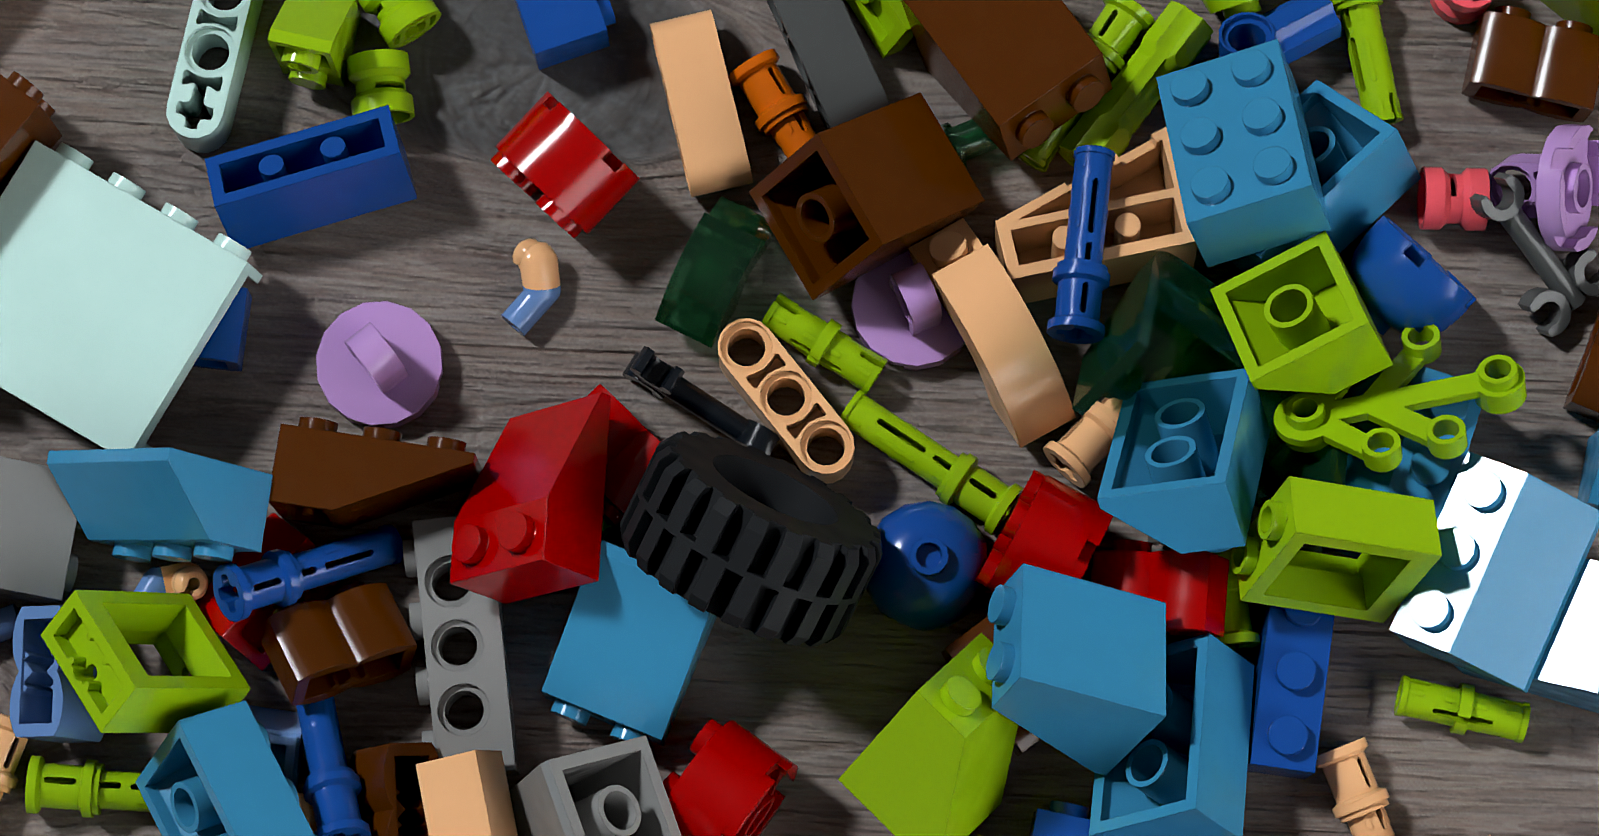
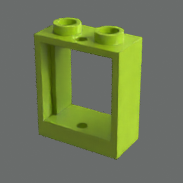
M1289 476L1270 500L1265 501L1260 513L1249 526L1246 545L1234 547L1231 550V568L1238 575L1240 601L1384 623L1442 557L1434 500ZM1304 544L1360 552L1361 554L1357 559L1303 551L1300 548Z
M74 590L41 633V637L100 733H169L178 720L241 702L251 690L191 594ZM129 644L154 645L173 676L148 675ZM95 667L97 669L96 678H94L93 676V670Z

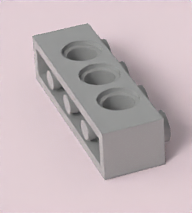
M457 516L412 521L414 538L403 540V557L407 578L418 577L420 602L409 603L410 627L415 641L424 640L426 666L415 667L416 687L419 705L430 704L433 726V730L422 731V742H432L439 758L472 750L502 751L506 776L520 775L502 602L469 590L464 597L456 601H445L439 598L436 593V585L439 578L451 570L454 521ZM457 633L470 634L477 641V650L474 657L463 665L447 663L442 653L447 639ZM466 696L479 699L484 707L481 721L475 727L467 730L453 727L449 721V711L453 703Z

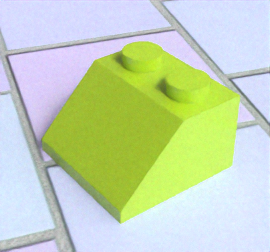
M1326 231L1210 289L1247 375L1255 389L1336 394L1393 365L1352 276Z

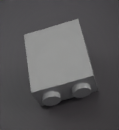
M0 456V597L43 604L62 601L63 592H70L76 579L78 556L77 554H72L71 549L75 528L81 529V526L48 466Z
M646 735L547 760L539 764L509 790L519 836H682Z

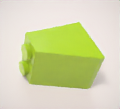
M982 632L909 699L838 779L894 836H969L1002 802L1018 724L992 709V681L987 679L986 664L993 643Z

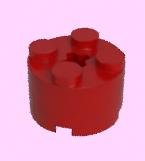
M548 91L495 146L499 151L491 159L508 178L530 197L539 188L544 194L535 203L574 239L582 231L589 234L640 180L625 163H622L598 137Z
M1034 470L975 581L993 592L998 585H1004L1023 563L1082 579L1089 566L1088 563L1096 547L1100 545L1113 516L1101 510L1098 501L1047 474L1044 475Z
M711 719L695 737L690 747V751L695 756L681 776L672 772L663 781L681 835L760 836L786 797L777 791L776 787L783 775L794 782L798 766L736 721L731 720L721 725L716 720Z

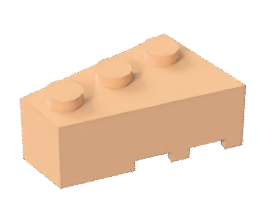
M1167 127L1151 134L1149 141L1120 157L1115 154V161H1113L1108 218L1102 264L1108 268V272L1111 275L1109 286L1194 269L1197 244L1186 223ZM1063 183L995 221V254L1025 304L1057 297L1058 286L1052 282V275L1057 263L1064 260L1072 184L1067 186Z

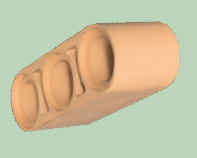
M702 11L649 24L691 198L753 183L748 154L712 11Z
M751 318L737 319L729 323L721 332L718 340L719 366L724 376L764 426L780 437L778 443L801 472L809 476L813 475L826 484L834 483L844 478L851 469L855 451L854 437L848 426L768 327L762 322ZM741 339H752L762 345L765 352L758 363L752 366H742L736 364L728 354L730 347ZM789 387L801 394L804 404L798 412L783 416L775 413L770 408L768 399L777 389ZM825 436L834 438L841 444L844 454L838 462L832 465L817 464L810 458L807 452L808 446L813 440Z

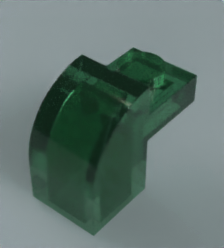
M721 196L710 214L706 212L703 214L688 240L669 280L655 321L712 348L734 314L749 274L771 242L773 232L765 218L750 208L738 205Z

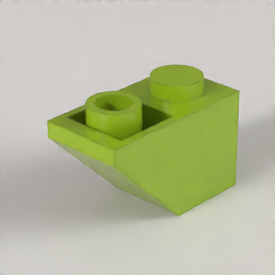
M285 0L270 28L267 41L282 72L289 74L288 80L298 86L314 90H324L326 83L344 87L347 75L346 59L353 52L361 13L356 0Z

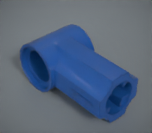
M1289 0L1262 15L1253 12H1241L1227 18L1219 28V57L1278 39L1286 60L1290 64L1341 37V22L1336 15L1331 0Z

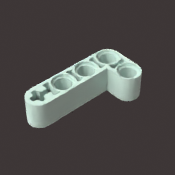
M215 0L192 1L166 111L169 124L177 138L191 151L196 153L215 151L227 141L231 133L263 0H242L240 4L230 10L215 8ZM222 47L229 50V57L220 68L205 70L199 67V60L208 49ZM197 86L206 91L204 99ZM204 100V105L211 116V120H200L197 129H192L187 118L199 116Z

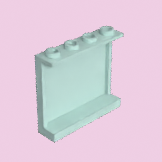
M35 140L0 196V388L103 449L152 448L146 442L246 278L258 284L263 275L247 262L252 252L233 239L218 233L212 242L194 231L199 222L179 208L166 202L161 211H158L141 201L146 191L125 177L113 172L109 180L106 181L89 171L94 161L76 149L61 142L56 151Z

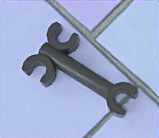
M1498 172L1494 179L1502 189L1503 196L1500 203L1494 207L1492 201L1487 196L1474 194L1470 197L1471 207L1476 214L1483 218L1500 221L1548 288L1535 287L1528 290L1522 295L1518 305L1522 310L1534 313L1547 302L1549 305L1548 317L1536 329L1540 334L1549 337L1559 335L1567 328L1571 318V311L1584 303L1585 295H1599V271L1588 281L1584 277L1585 267L1598 254L1591 248L1579 252H1570L1562 264L1553 250L1545 244L1542 235L1521 208L1524 204L1525 196L1521 182L1510 174Z

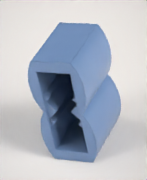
M62 605L21 607L13 631V655L19 671L10 696V720L15 736L58 743L100 742L104 733H100L41 637V633ZM96 667L93 670L94 678L97 676Z

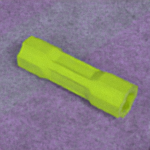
M1171 0L1143 36L1138 49L1111 82L1113 89L1103 95L1097 105L1081 116L1061 142L1057 152L1063 159L1074 167V150L1083 145L1106 147L1113 150L1120 157L1128 147L1131 137L1161 99L1156 77L1187 68L1192 64L1212 38L1211 35L1214 31L1207 22L1185 5Z

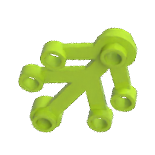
M1434 324L1424 326L1420 333L1415 328L1406 327L1401 335L1403 349L1392 361L1393 365L1386 368L1363 395L1342 399L1352 386L1336 394L1303 392L1291 395L1277 406L1274 412V426L1277 435L1288 447L1295 451L1304 453L1315 452L1329 444L1362 459L1366 467L1375 472L1391 471L1401 463L1403 454L1398 434L1428 447L1430 453L1437 458L1453 459L1463 454L1468 445L1466 426L1463 420L1454 415H1440L1430 419L1414 411L1475 399L1476 404L1488 413L1507 414L1513 412L1523 405L1527 397L1525 372L1511 357L1497 354L1485 358L1474 373L1407 386L1425 364L1432 363L1440 357L1442 344L1440 330ZM1420 341H1427V342H1429V343L1424 344V345H1416V344H1415V343L1420 342ZM1369 420L1382 427L1365 433L1349 424ZM1443 435H1454V436H1455V437L1450 438V439H1440V438H1439V437H1441V436H1443ZM1384 447L1390 448L1389 450H1387V451H1385V452H1375V451H1374L1375 449H1378V448H1384Z

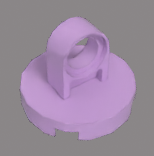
M1558 125L1547 137L1541 154L1521 153L1511 155L1489 172L1490 200L1494 207L1500 203L1503 196L1502 189L1495 181L1494 176L1498 172L1505 173L1507 170L1520 171L1526 175L1532 190L1530 198L1524 200L1521 208L1529 218L1538 219V226L1543 240L1554 251L1579 252L1586 250L1594 240L1598 227L1587 226L1591 207L1599 206V140H1588L1590 133L1593 131L1590 125Z
M909 251L863 274L855 281L851 313L856 334L867 349L885 357L893 365L904 366V369L914 371L940 366L961 351L965 344L962 336L940 303L921 262L914 265Z
M389 301L362 303L341 313L324 332L316 354L317 380L331 407L349 422L369 427L384 426L385 428H398L420 417L436 399L440 389L439 383L443 375V350L430 324L411 308Z

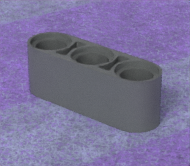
M767 0L826 130L890 105L878 75L842 0Z

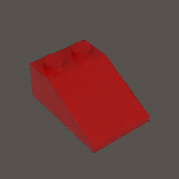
M600 392L509 419L454 521L450 584L507 604L599 581L610 395Z

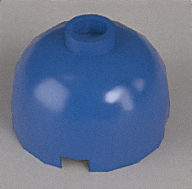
M1384 215L1365 234L1354 250L1349 267L1350 274L1378 333L1382 336L1391 327L1400 333L1406 327L1415 328L1420 333L1424 326L1433 324L1438 327L1440 332H1443L1456 322L1477 300L1451 272L1446 271L1436 262L1426 249Z
M933 501L905 504L883 517L877 525L883 555L866 587L878 610L890 619L893 618L899 624L921 631L947 628L968 616L985 593L986 587L975 580L989 555L987 542L974 521L953 506Z

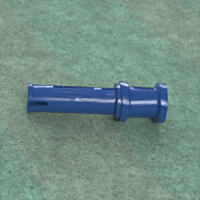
M1083 145L1074 150L1073 158L1075 162L1068 210L1064 260L1059 261L1053 269L1052 282L1058 286L1055 316L1048 320L1046 330L1050 337L1074 344H1092L1104 339L1105 326L1099 322L1102 291L1109 288L1111 277L1108 268L1102 264L1115 153L1106 147Z
M383 525L369 532L335 540L328 544L294 554L281 549H273L264 553L261 560L239 567L233 563H226L217 567L213 574L214 596L218 607L229 621H242L250 616L252 610L271 604L282 608L293 605L301 598L303 591L335 581H341L383 566L401 563L403 559V542L396 528L392 525ZM355 554L352 558L325 566L327 562ZM236 587L238 592H234L233 588Z
M334 696L311 704L296 705L309 769V776L306 778L302 790L305 801L313 807L317 828L314 834L318 836H372L369 824L361 818L357 798L362 790L359 775L355 773V770L347 765Z

